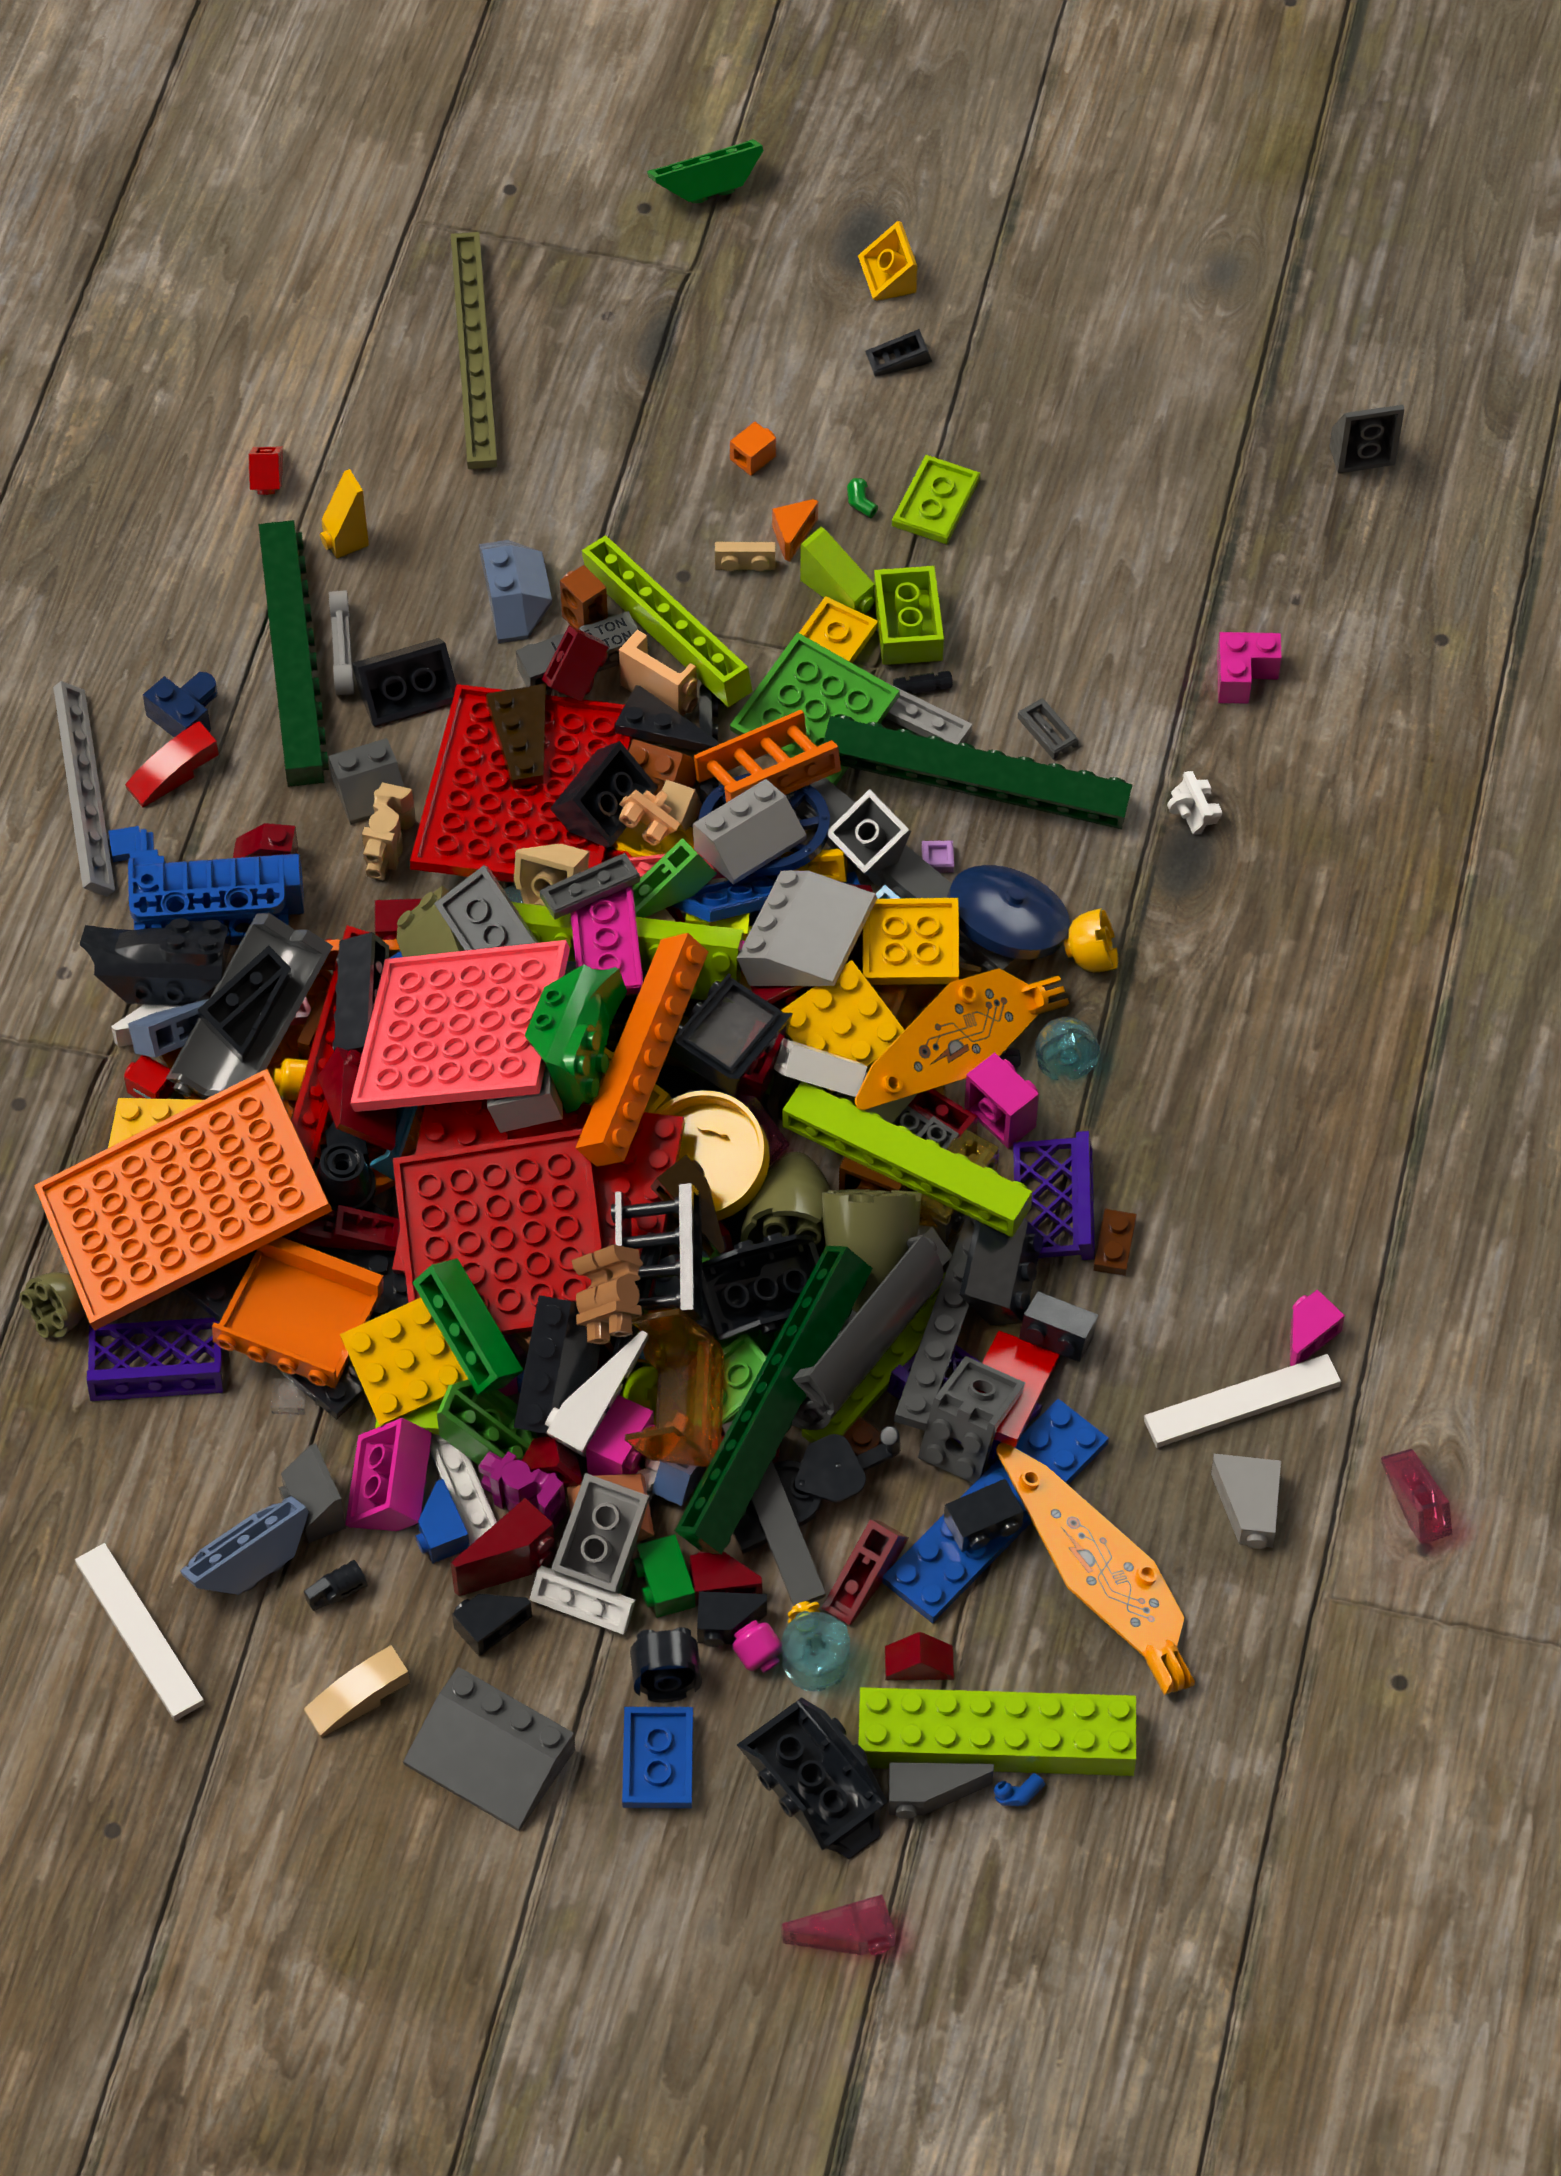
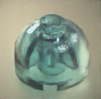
M1061 1017L1048 1022L1041 1029L1035 1041L1038 1066L1042 1073L1051 1079L1059 1080L1058 1076L1069 1074V1080L1078 1079L1088 1074L1098 1062L1097 1056L1100 1053L1098 1040L1090 1026L1078 1018Z

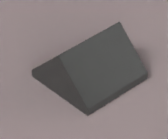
M869 789L828 829L827 835L865 875H869L899 862L911 831Z

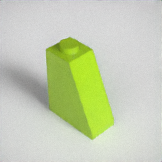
M823 527L818 528L801 543V582L823 598L827 596L860 613H866L872 608L875 602V584Z

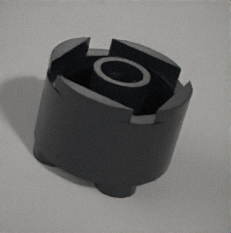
M679 1627L674 1630L657 1632L643 1630L637 1634V1640L630 1649L633 1685L636 1694L640 1696V1692L648 1696L649 1701L667 1703L687 1698V1691L694 1688L696 1692L701 1687L702 1675L698 1643L692 1637L691 1630Z

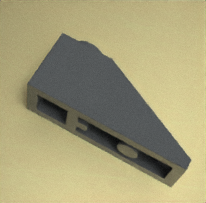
M889 1763V1815H896L902 1819L926 1815L993 1784L994 1764Z

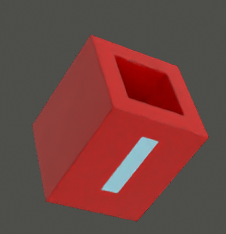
M141 1055L136 1062L129 1064L124 1073L127 1093L135 1098L168 1099L175 1091L173 1089L175 1084L166 1079L171 1069L148 1056Z

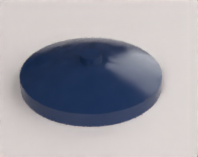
M981 865L968 868L955 877L947 894V898H958L959 929L978 945L1003 956L1017 959L1047 957L1055 953L1062 946L1069 931V914L1060 898L1036 878L1012 868L996 865Z

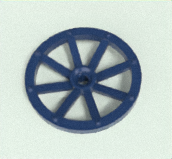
M748 773L735 777L734 779L738 781L750 776L751 774ZM722 784L714 789L704 801L700 809L699 819L717 809L722 802L726 803L725 790ZM810 784L793 791L795 794L788 801L793 810L804 799L813 807L817 817L799 820L804 830L818 828L814 837L807 845L800 843L790 849L794 854L774 859L750 875L771 876L779 875L781 871L796 870L812 861L824 848L829 837L827 835L830 828L829 809L821 794Z

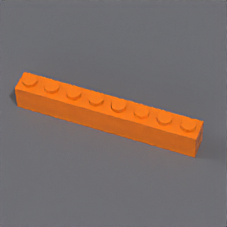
M689 933L660 940L599 1089L598 1096L594 1101L575 1147L596 1167L625 1160L708 955V951Z

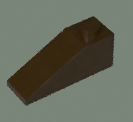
M685 1155L657 1177L650 1187L662 1201L675 1200V1197L679 1196V1184L692 1183L701 1193L702 1250L712 1259L722 1255L725 1251L708 1180L704 1176L703 1168L697 1161H691ZM672 1213L679 1221V1216L676 1213Z

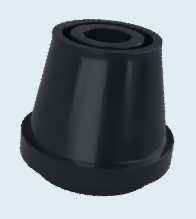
M342 1142L327 1147L322 1153L320 1162L314 1171L332 1210H335L338 1205L364 1210L372 1202L376 1192V1179L373 1170L365 1162L362 1152L356 1146Z

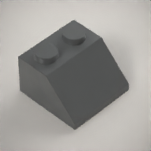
M387 738L328 756L331 778L350 825L370 819L371 815L374 814V791L379 789L382 782L404 787L396 758Z
M312 1444L281 1473L283 1486L278 1488L282 1500L292 1496L307 1508L309 1513L302 1532H304L308 1543L346 1529L341 1497L317 1444Z

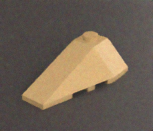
M564 844L518 849L515 852L514 882L516 890L520 889L523 903L546 906L540 898L539 890L587 870L589 851Z

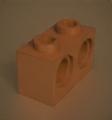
M582 565L575 571L568 572L560 580L562 617L572 627L579 629L583 625L593 624L608 618L607 587L585 565Z

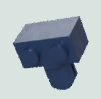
M198 672L181 688L164 676L143 694L146 716L173 737H176L198 721L210 732L209 714L205 706L218 696L215 678L207 672Z

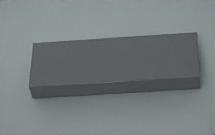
M623 853L539 890L540 898L555 920L639 883L640 875L626 853Z

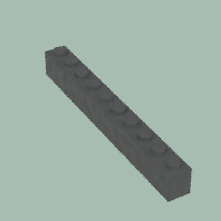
M827 778L810 784L821 794L828 806L830 827L855 804L852 799ZM791 792L785 796L789 800L795 793ZM805 799L794 810L797 813L796 815L802 820L817 817L815 810ZM828 837V840H827L826 843H827L831 848H833V849H836V848H837V849H840V848ZM905 845L898 863L868 875L875 885H881L882 887L886 885L900 898H947L952 885L950 881L907 845ZM845 854V856L848 858V862H849L852 866L857 867V866L850 860V858ZM959 929V955L965 961H971L979 968L981 973L1000 968L1015 976L1027 965L1028 959L1011 958L987 950L972 941Z

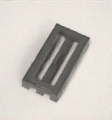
M1043 698L1018 712V719L1053 760L1058 757L1060 752L1063 754L1068 752L1070 746L1073 748L1078 746L1079 739ZM1037 709L1041 710L1066 740L1062 741L1047 720H1044L1037 712Z

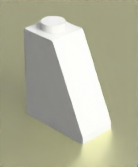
M785 1038L782 1040L774 1069L784 1076L856 1097L867 1075V1066L862 1063Z

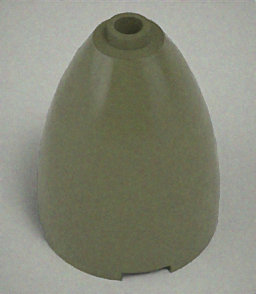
M789 1152L776 1160L768 1168L762 1187L747 1205L743 1218L740 1243L753 1240L754 1244L764 1242L763 1238L780 1232L785 1237L789 1235V1227H792L791 1235L813 1236L819 1257H821L826 1247L825 1238L822 1242L824 1228L822 1192H828L831 1189L818 1165L808 1155L801 1152Z
M870 1189L829 1190L828 1192H822V1212L826 1245L848 1247L873 1268L865 1288L860 1292L852 1307L854 1312H858L909 1250L906 1244L909 1238L918 1236L921 1193Z

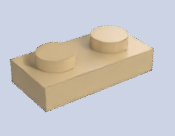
M715 542V570H775V542Z

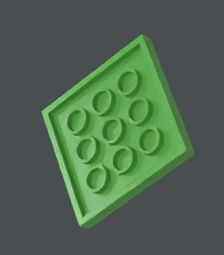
M797 632L730 724V731L740 736L798 710H802L805 716L807 737L816 746H820L823 744L830 716L844 715L853 718L856 722L865 724L875 722L880 724L900 697V690ZM796 742L781 748L790 758L805 752ZM841 766V771L826 778L836 786L849 767Z

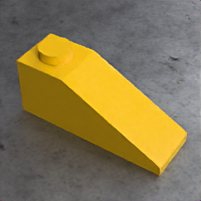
M350 469L344 471L322 517L323 532L320 533V538L325 549H331L336 559L369 546L363 490Z

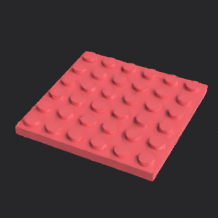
M560 940L385 959L350 1102L354 1112L540 1094L546 1064L527 1041L525 1033L544 987L565 975L570 952L567 941Z

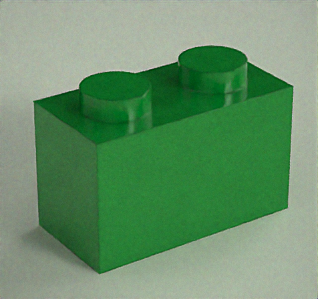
M676 1534L636 1545L637 1558L632 1559L633 1567L637 1578L643 1577L646 1587L642 1588L643 1598L647 1608L653 1607L656 1618L695 1608V1591Z

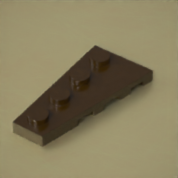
M546 684L486 694V704L513 789L543 784Z

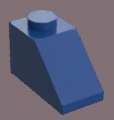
M440 1479L436 1482L418 1520L420 1534L415 1535L421 1553H428L432 1564L461 1553L470 1546L469 1535L444 1480Z

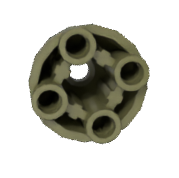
M52 1272L38 1275L30 1279L26 1284L25 1290L20 1293L22 1305L29 1310L31 1317L36 1322V1330L43 1338L50 1336L55 1338L63 1337L75 1328L85 1315V1310L69 1273Z

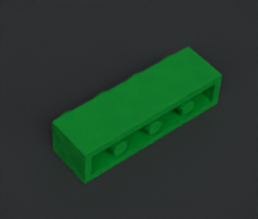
M458 1258L432 1264L412 1282L477 1395L504 1388L523 1371Z

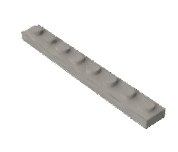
M60 681L53 688L82 886L84 889L108 897L115 891L86 694L84 689Z

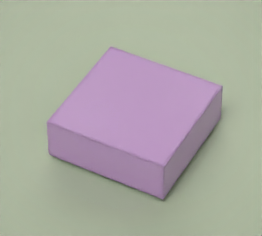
M953 840L922 841L923 860L939 873L954 872Z

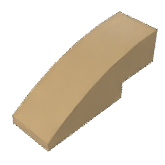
M390 1645L335 1681L304 1708V1712L319 1736L323 1738L381 1705L380 1699L409 1684L408 1670L392 1645Z

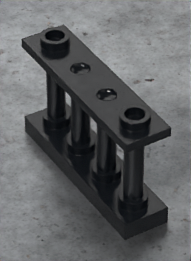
M692 1183L679 1184V1196H676L675 1200L631 1205V1201L622 1191L615 1192V1204L611 1205V1217L613 1223H615L616 1245L633 1249L676 1244L680 1247V1259H677L676 1263L642 1266L638 1273L640 1280L677 1276L680 1279V1291H677L674 1295L639 1298L637 1305L641 1306L642 1312L678 1308L690 1321L703 1320L701 1193ZM676 1213L679 1216V1227L675 1231L632 1236L631 1218Z

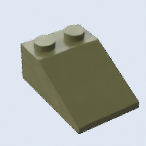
M443 885L435 892L427 893L417 907L412 911L407 910L398 919L396 940L403 957L465 951L434 904L449 892Z

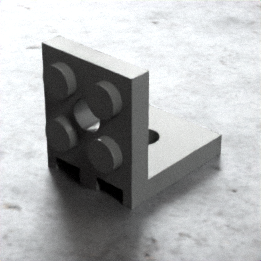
M965 1356L934 1398L918 1458L975 1483L985 1472L996 1430L1023 1393L1025 1382ZM976 1390H981V1391H984V1392H986V1393H980V1392H978V1391H976ZM951 1438L959 1440L963 1448L955 1446Z

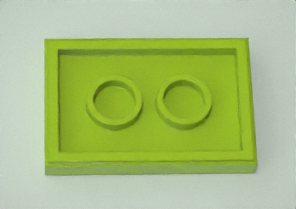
M925 455L892 518V527L947 545L980 481L981 473Z

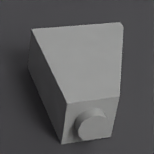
M1214 1454L1211 1476L1238 1543L1253 1549L1273 1548L1276 1532L1281 1461Z

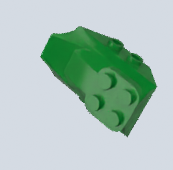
M582 965L545 986L525 1033L527 1041L547 1065L566 1114L576 1111L581 1104H590L598 1096L600 1081L609 1067L608 1055L604 1054L609 1027L627 993L620 970L616 967L597 970Z

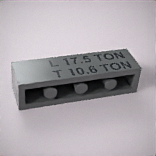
M629 611L619 615H611L607 619L593 624H586L579 628V630L599 638L609 647L606 662L602 667L598 668L597 672L619 665V649L638 630ZM557 634L550 639L536 644H528L522 649L516 650L517 669L526 687L546 684L542 677L564 634ZM546 684V690L551 689V688Z

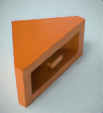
M810 499L772 509V528L784 559L789 562L818 520L817 500Z

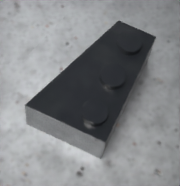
M268 945L198 1009L199 1018L242 1063L291 978L290 966Z

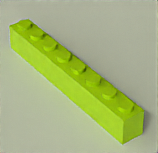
M606 535L581 550L584 565L607 587V595L626 612L629 611L631 617L683 666L687 667L690 663L695 665L697 679L727 707L753 692L748 666Z
M801 1081L783 1108V1127L1012 1238L1031 1209L1032 1191L1023 1183L1018 1181L1012 1182L1000 1176L992 1168H983L971 1162L960 1153L954 1154L941 1148L933 1140H925L918 1137L904 1126H896L885 1121L877 1113L859 1110L848 1099H839L827 1093L820 1086L810 1085Z

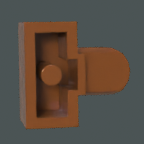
M632 740L629 753L658 787L653 793L654 796L662 791L666 780L693 788L696 780L693 757L639 740Z

